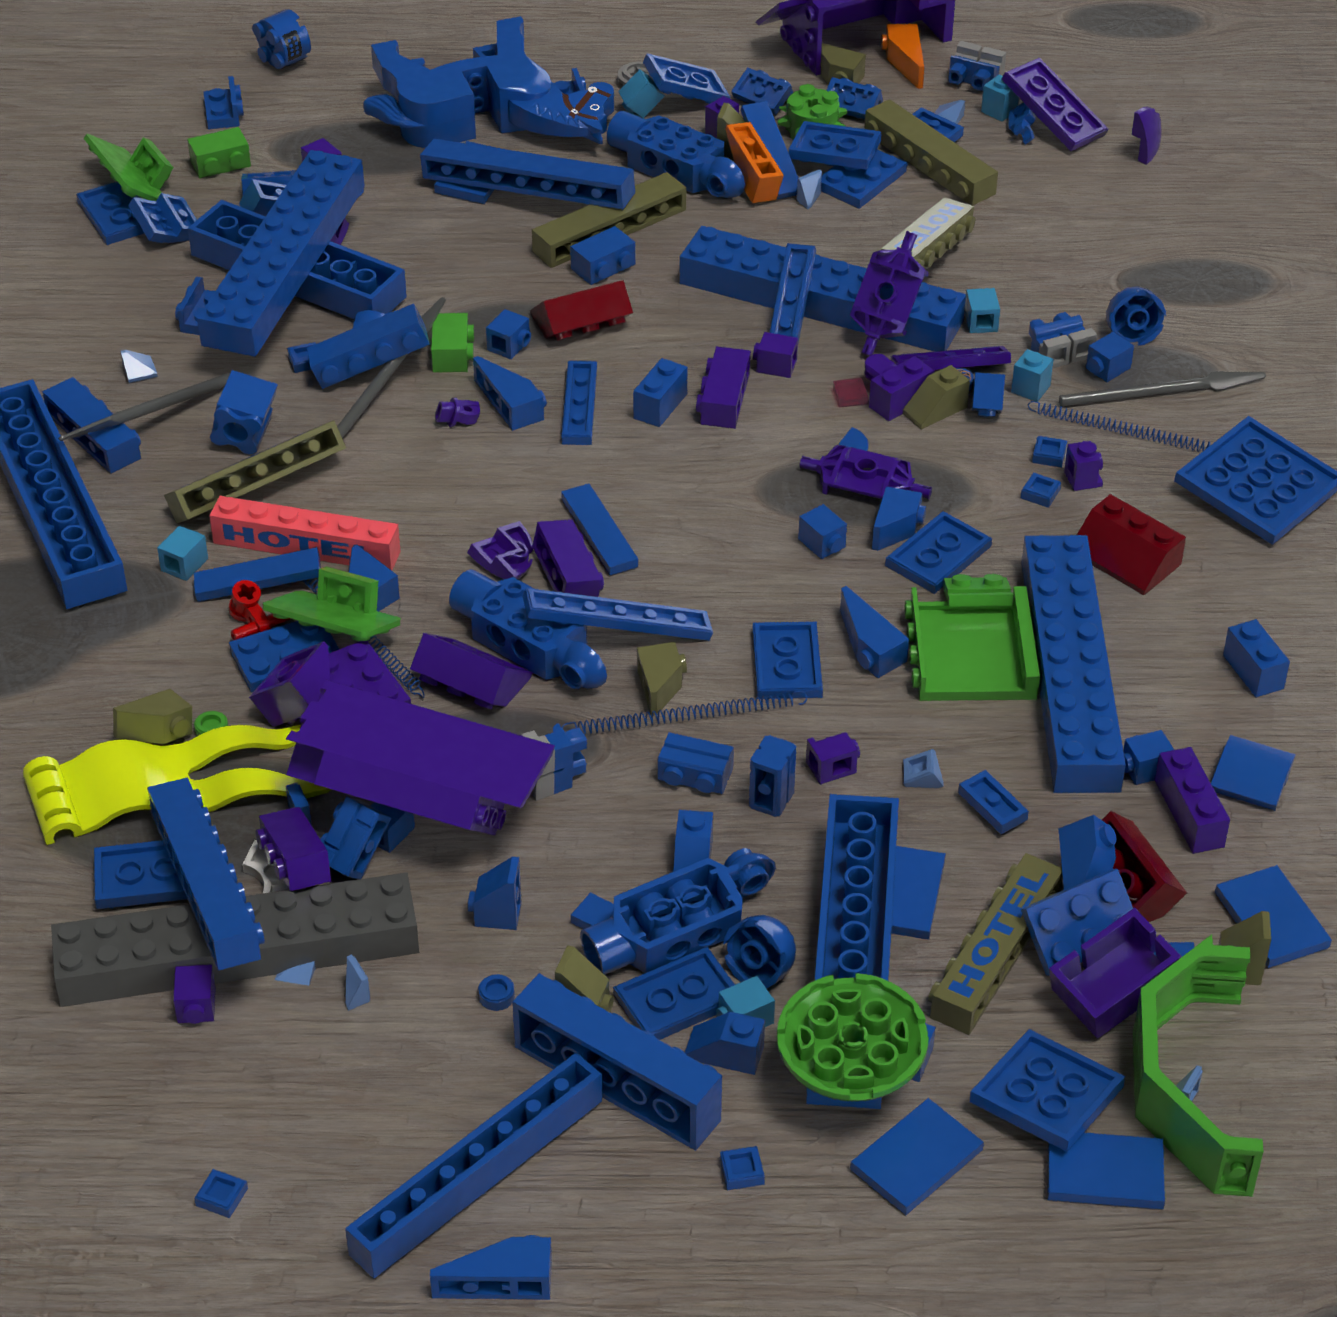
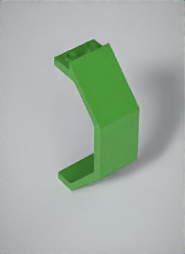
M1211 934L1141 988L1133 1029L1135 1118L1156 1138L1163 1139V1145L1214 1194L1253 1197L1264 1152L1263 1139L1233 1137L1223 1133L1159 1068L1157 1030L1187 1005L1194 1002L1241 1004V992L1245 986L1246 969L1248 963H1250V947L1213 945Z

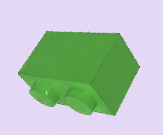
M239 127L187 139L190 162L199 179L251 166L249 145Z
M439 313L432 326L431 353L433 372H468V360H473L474 346L473 343H469L474 342V324L468 325V313Z

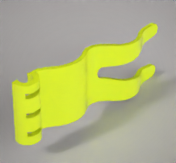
M231 725L212 729L189 741L174 745H153L127 739L112 740L97 744L61 765L52 757L42 756L28 762L23 769V777L46 845L55 843L54 835L62 829L72 830L75 838L99 829L124 813L144 809L151 810L147 787L187 777L193 790L199 789L203 807H207L209 812L224 807L240 798L253 795L272 794L287 797L286 786L294 783L300 784L306 798L331 791L329 788L315 785L308 781L260 768L232 769L200 780H193L189 777L190 773L206 766L216 758L235 750L245 748L281 750L294 747L296 742L286 738L291 730L298 732L301 725L283 729H266L251 725Z

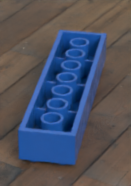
M220 200L188 227L191 255L230 270L266 216ZM330 241L295 296L352 319H355L356 313L365 310L386 314L391 312L407 297L405 269Z

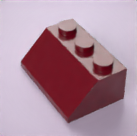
M624 280L543 301L532 308L530 313L546 339L556 337V341H561L573 337L572 332L581 329L583 334L599 330V325L607 322L610 327L626 322L625 318L633 314Z
M1112 494L1108 495L1091 509L1077 535L1088 536L1092 566L1142 595H1146L1182 564L1186 536Z
M1110 811L1102 821L1109 824L1116 834V860L1113 869L1119 870L1132 907H1135L1148 922L1162 918L1187 892L1134 822Z

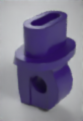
M457 397L451 398L450 402L440 401L435 412V421L447 423L449 427H454L456 422L466 425L475 424L480 415L479 402L458 400Z

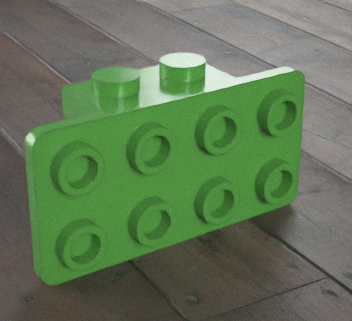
M90 134L85 135L84 140L89 145L88 149L97 155L100 159L99 163L111 172L110 177L122 186V192L132 198L137 195L146 200L157 201L162 193L160 189L169 178L174 167L151 140L143 137L131 155L129 151Z
M327 566L319 569L318 595L306 591H294L263 602V610L273 613L275 618L299 620L298 623L300 625L320 626L325 628V631L328 633H345L351 635V639L357 641L370 640L371 636L388 633L390 629L400 626L401 619L400 617L377 611L379 580Z

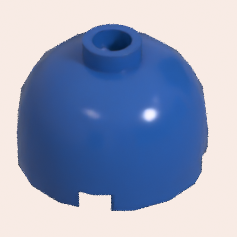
M1139 286L1128 287L1118 292L1110 300L1106 310V321L1111 332L1118 334L1130 343L1138 342V346L1145 345L1154 340L1162 331L1166 310L1162 301L1150 290Z
M767 915L747 917L729 928L724 937L723 945L727 944L728 955L724 956L726 964L740 982L758 976L767 989L783 979L794 964L796 956L794 937L788 927L776 918Z

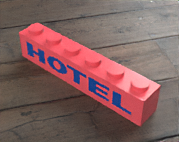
M219 496L209 515L214 544L281 555L317 547L320 561L349 566L352 547L358 545L391 571L401 552L399 527L395 523L226 496Z

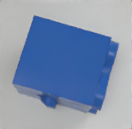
M231 370L217 402L210 435L211 441L219 446L227 444L236 446L245 454L257 453L271 420L273 411L271 404L276 395L278 384Z

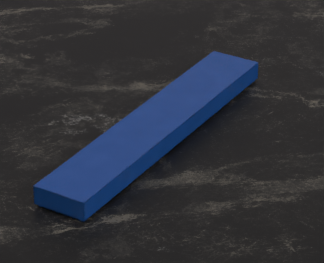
M526 588L522 596L527 618L707 641H710L713 634L708 613L703 610Z

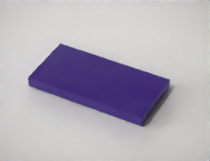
M1041 58L1007 71L1001 78L1070 151L1105 136L1109 130Z

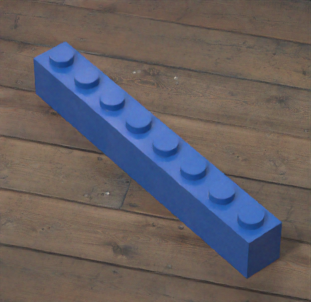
M433 139L420 154L422 174L425 179L622 210L635 194L634 169L441 139Z
M188 777L147 787L152 817L218 971L261 960L259 945L265 943L260 922L255 923L251 902L246 903L243 885L241 882L237 883L234 865L228 862L226 848L224 844H220L216 826L211 825L208 808L203 807L199 789L193 790Z
M574 1053L347 1226L345 1231L349 1256L373 1279L600 1104L602 1102V1074L578 1053Z

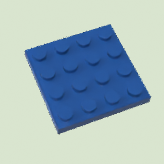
M1248 416L1178 470L1174 482L1273 545L1337 492V471Z

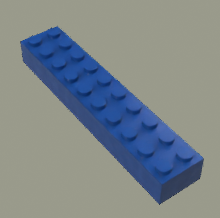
M309 151L198 316L197 322L201 346L256 357L364 189L362 159L325 153L323 151Z
M701 226L680 255L679 284L774 309L786 247L744 237L740 234L717 230L713 227ZM816 254L804 317L865 333L866 331L854 321L850 313L867 268L821 257ZM922 282L905 326L906 336L885 339L934 352L947 351L964 322L966 294ZM885 285L881 288V299L886 300L893 295V286Z
M31 379L0 388V466L66 609L126 592L128 590L122 560L64 441L58 439L61 435L34 380Z
M1024 536L1021 565L1024 586L1027 587L1040 674L1039 692L1054 793H1121L1126 764L1088 536Z
M829 795L815 980L833 975L834 979L855 978V973H860L889 981L899 798ZM807 1088L806 1104L881 1109L882 1097L867 1101H841L822 1096Z

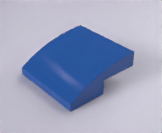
M161 193L157 201L133 197L128 205L149 241L161 243L189 241L188 227L197 219L184 197Z
M1230 735L1211 785L1216 793L1276 811L1296 754Z

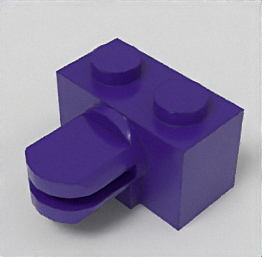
M883 354L870 355L865 360L864 377L871 381L869 407L887 421L895 419L903 414L904 407L927 376L933 374L935 370L915 356L897 365Z

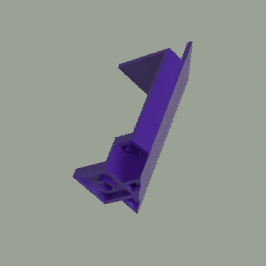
M788 0L778 3L759 18L756 23L759 26L782 20V26L780 27L782 39L803 60L805 66L809 67L817 76L821 75L823 29L884 14L892 24H908L922 20L944 43L952 41L955 0Z
M325 680L320 688L318 702L311 701L301 715L300 723L302 724L298 732L291 730L286 738L296 742L286 775L457 827L496 835L497 829H502L506 819V810H503L504 805L508 804L523 808L552 757L555 745Z

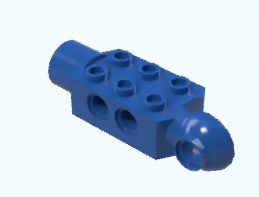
M619 111L611 119L607 129V142L610 146L627 152L628 167L652 177L668 172L686 187V191L691 193L708 190L715 197L734 198L743 193L745 188L744 175L734 161L724 157L725 141L662 116L644 119L626 111Z
M472 569L463 572L457 578L450 592L449 604L452 609L471 619L472 637L475 641L545 680L561 676L565 684L573 689L581 687L586 689L598 688L606 682V667L599 654L588 646L587 625L527 618L522 596L526 588L534 589L533 587L514 577L495 582Z
M743 848L732 853L724 865L706 858L614 896L613 917L585 928L580 932L586 958L604 975L629 964L647 973L702 948L724 941L728 929L741 921L742 897L756 894L766 886L774 875L776 869L775 862L764 854L752 853L750 849Z

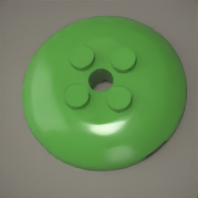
M855 973V978L834 979V976L830 975L807 984L787 1002L780 1015L777 1028L779 1052L792 1075L810 1090L822 1096L841 1101L873 1100L889 1095L906 1085L919 1071L925 1060L929 1037L924 1013L917 1002L906 991L883 978Z

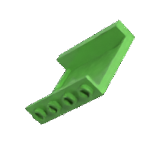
M1014 586L1013 606L949 607L948 601L918 602L917 588L912 587L911 600H905V619H911V623H907V637L909 642H913V645H910L909 660L910 665H916V668H912V687L918 688L919 701L1037 700L1040 674L1026 586Z

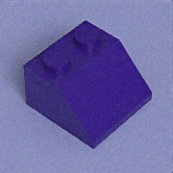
M323 641L283 657L249 696L273 727L283 723L293 724L301 717L311 701L318 702L321 686L325 680H330L328 645Z

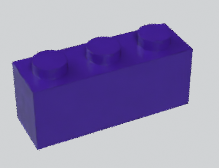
M716 346L713 358H708L706 375L708 376H703L701 393L703 395L698 394L696 401V412H701V425L736 429L750 375L751 350Z
M573 519L537 522L532 546L553 591L598 597L599 592L604 587V578L602 573L598 572L594 564L593 555L588 551L584 543L583 534L578 531Z
M1192 747L1159 753L1155 782L1192 854L1224 848L1230 818Z
M300 807L259 816L261 829L256 830L257 843L260 850L265 849L268 864H274L278 880L283 879L290 891L331 882L328 851Z

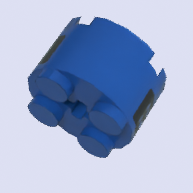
M285 9L260 20L252 26L253 33L260 47L258 48L259 58L264 63L268 61L276 69L285 68L307 58L306 54L311 51L308 31L305 25L300 27L296 21L300 17L292 10Z

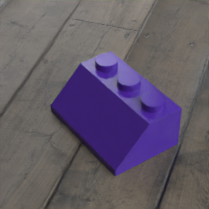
M423 633L410 667L411 670L421 674L420 680L436 686L438 682L448 685L447 692L460 697H465L466 694L475 697V704L488 709H492L494 705L506 707L530 680L533 673L456 639L429 633Z

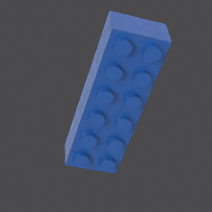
M540 973L512 1001L515 1048L552 1069H555L574 1053H578L602 1074V1098L695 1151L721 1122L722 1075L712 1066L703 1065L687 1056L681 1049L667 1045L658 1040L649 1031L640 1030L626 1022L620 1015L606 1011L597 1006L588 997L579 996L565 988L559 981L551 980Z

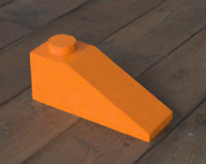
M917 23L887 24L886 34L881 35V49L886 50L887 60L918 89L923 88L924 61Z
M751 122L726 125L725 130L734 162L744 175V191L752 203L776 200L784 175Z

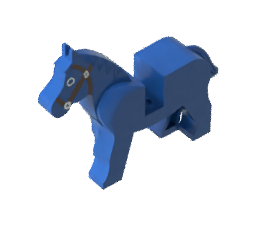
M521 16L496 21L497 43L473 48V58L448 63L431 70L425 67V60L423 58L410 60L401 56L396 40L371 45L373 69L383 89L393 96L380 94L368 97L363 102L364 112L386 124L399 126L402 137L413 146L426 148L433 139L454 142L476 139L475 113L490 111L501 133L528 130L551 136L584 137L598 144H603L601 134L607 131V117L614 112L613 86L605 82H596L591 84L588 90L563 94L550 80L546 70L526 56L524 52V20Z

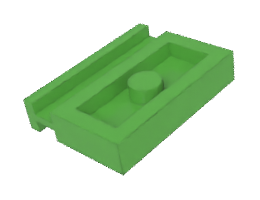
M957 574L952 576V578H944L943 590L949 607L1013 606V592H1011L1007 577H1002L998 574H987L984 578H971L969 575Z

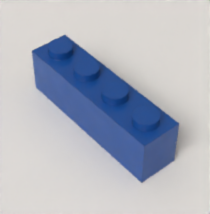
M413 303L307 348L310 368L321 388L324 389L430 345L426 326Z
M74 377L42 391L45 405L53 421L67 434L113 415L102 400L95 398L86 385L82 386ZM124 423L73 438L110 474L141 459L139 449L141 439L134 429H129Z

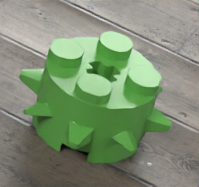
M805 84L799 87V91H795L788 97L786 106L779 107V109L786 112V115L779 119L777 123L780 126L786 127V130L790 132V138L794 140L803 121L846 127V125L839 122V118L847 114V109L839 107L837 92L817 89L811 84Z

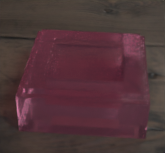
M862 378L833 381V391L839 408L868 404V394Z

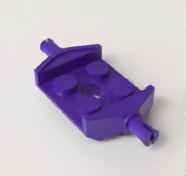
M906 231L901 248L879 250L873 252L850 313V316L866 331L865 335L868 336L861 351L865 355H873L880 338L906 336V323L924 276L928 277L929 274L911 256L912 248L918 236L915 233ZM885 285H892L894 289L893 295L889 299H881V288Z
M835 445L820 460L803 455L800 461V468L817 471L820 474L822 493L826 495L830 487H835L882 499L885 488L892 487L921 492L923 498L930 499L932 487L914 483L915 478H912L910 462L844 445ZM864 468H869V469H872V470L865 471V470H863V469H864Z

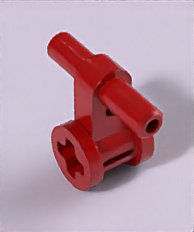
M241 580L233 586L232 599L230 600L228 611L235 620L247 621L248 623L231 630L233 640L269 630L271 627L290 620V618H275L273 613L266 616L258 604L261 590L256 583L249 580Z

